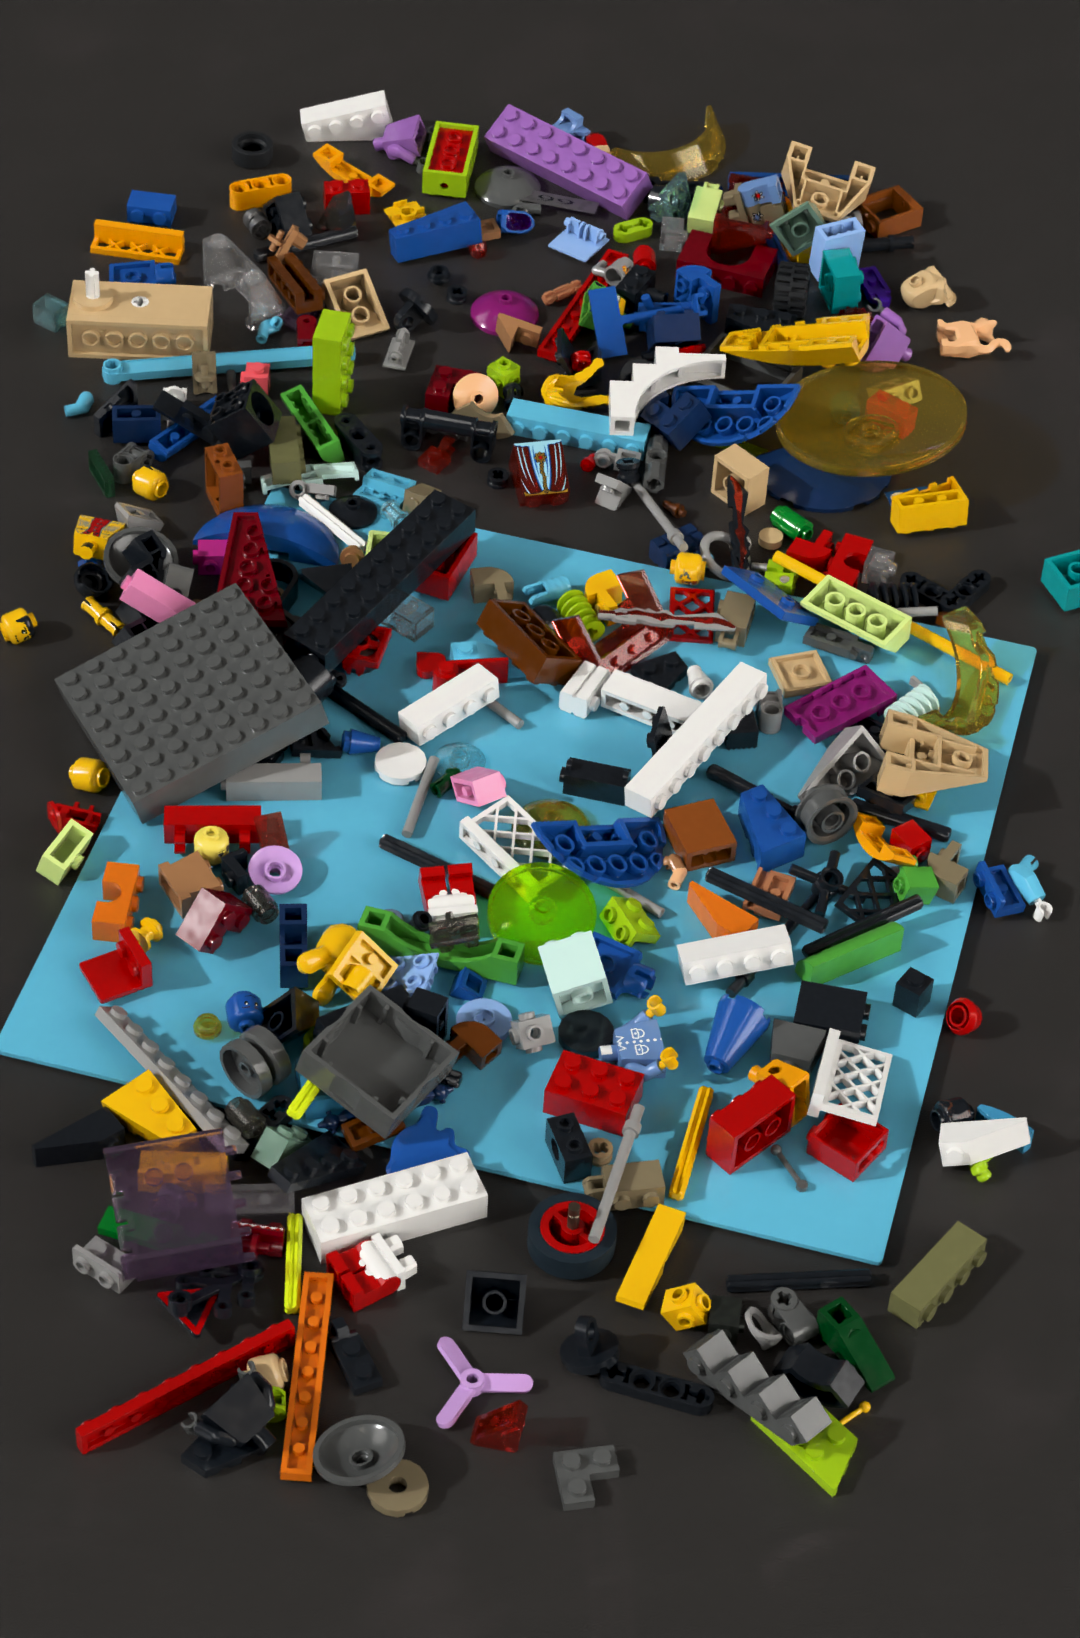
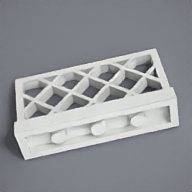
M507 795L471 819L467 816L462 819L459 827V838L530 904L537 899L540 891L571 870L565 866H552V857H555L548 850L533 849L534 841H540L533 829L532 833L516 832L517 824L528 825L532 828L531 824L537 821ZM508 806L515 812L514 817L501 816L499 811ZM483 821L495 822L494 830L482 829L479 824ZM498 823L514 824L513 832L497 830ZM496 837L512 839V847L500 846L496 842ZM515 839L531 840V848L515 847ZM514 854L530 855L529 863H518L514 859ZM533 856L549 857L548 865L532 864ZM531 871L548 872L546 878L538 882L531 876Z
M830 1028L821 1056L807 1115L818 1118L821 1110L876 1127L892 1054L839 1039L841 1031ZM843 1051L853 1053L855 1056L847 1057ZM873 1059L884 1063L875 1065L871 1060ZM862 1063L866 1068L859 1069L855 1064ZM846 1066L851 1072L844 1074L839 1068ZM874 1075L878 1080L871 1081L867 1076ZM858 1079L862 1084L856 1086L851 1080ZM843 1083L846 1089L840 1090L835 1084ZM870 1091L874 1097L868 1098L863 1092ZM854 1095L859 1101L852 1102L847 1096ZM838 1099L843 1105H837L829 1101ZM866 1107L871 1114L861 1112L859 1109Z

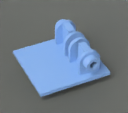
M567 217L564 221L566 229L550 242L548 247L586 263L609 239L606 238V233H604L603 229L587 224L584 221L581 222L575 217Z
M439 952L390 957L399 966L381 992L401 984L411 997L417 987L430 991L434 982L433 978L438 972L436 962L440 955Z

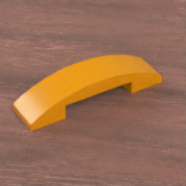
M328 143L313 153V157L318 164L335 180H344V183H348V180L368 179L370 197H382L395 187L394 182L379 173L371 177L344 161V153Z
M858 812L853 828L860 845L870 856L900 866H914L917 860L907 849L889 845L882 838L886 827L876 816Z

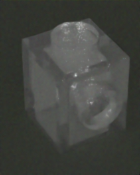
M662 216L659 250L681 252L682 243L685 244L688 230H684V218Z
M872 546L864 563L861 582L866 584L875 582L877 587L881 582H885L887 585L890 576L894 577L898 566V563L894 562L896 552Z

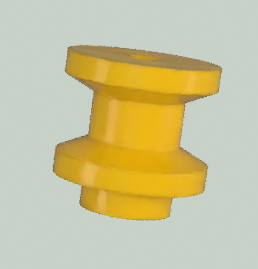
M144 917L140 921V929L136 927L131 928L132 933L144 952L150 950V941L159 942L163 938V928L153 918Z

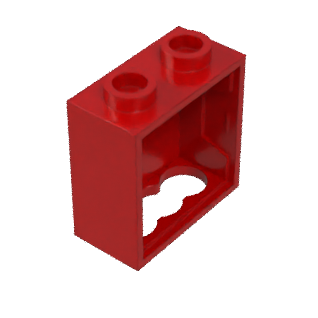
M827 1112L823 1121L818 1126L813 1125L807 1133L806 1139L808 1144L806 1153L854 1182L886 1148L889 1129L878 1122L875 1127Z

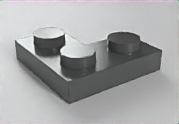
M614 1444L553 1452L552 1460L564 1511L594 1508L595 1497L591 1481L619 1477L620 1469Z

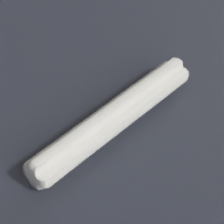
M304 494L302 497H299V506L323 522L332 533L348 546L355 545L363 552L366 551V540L310 495Z

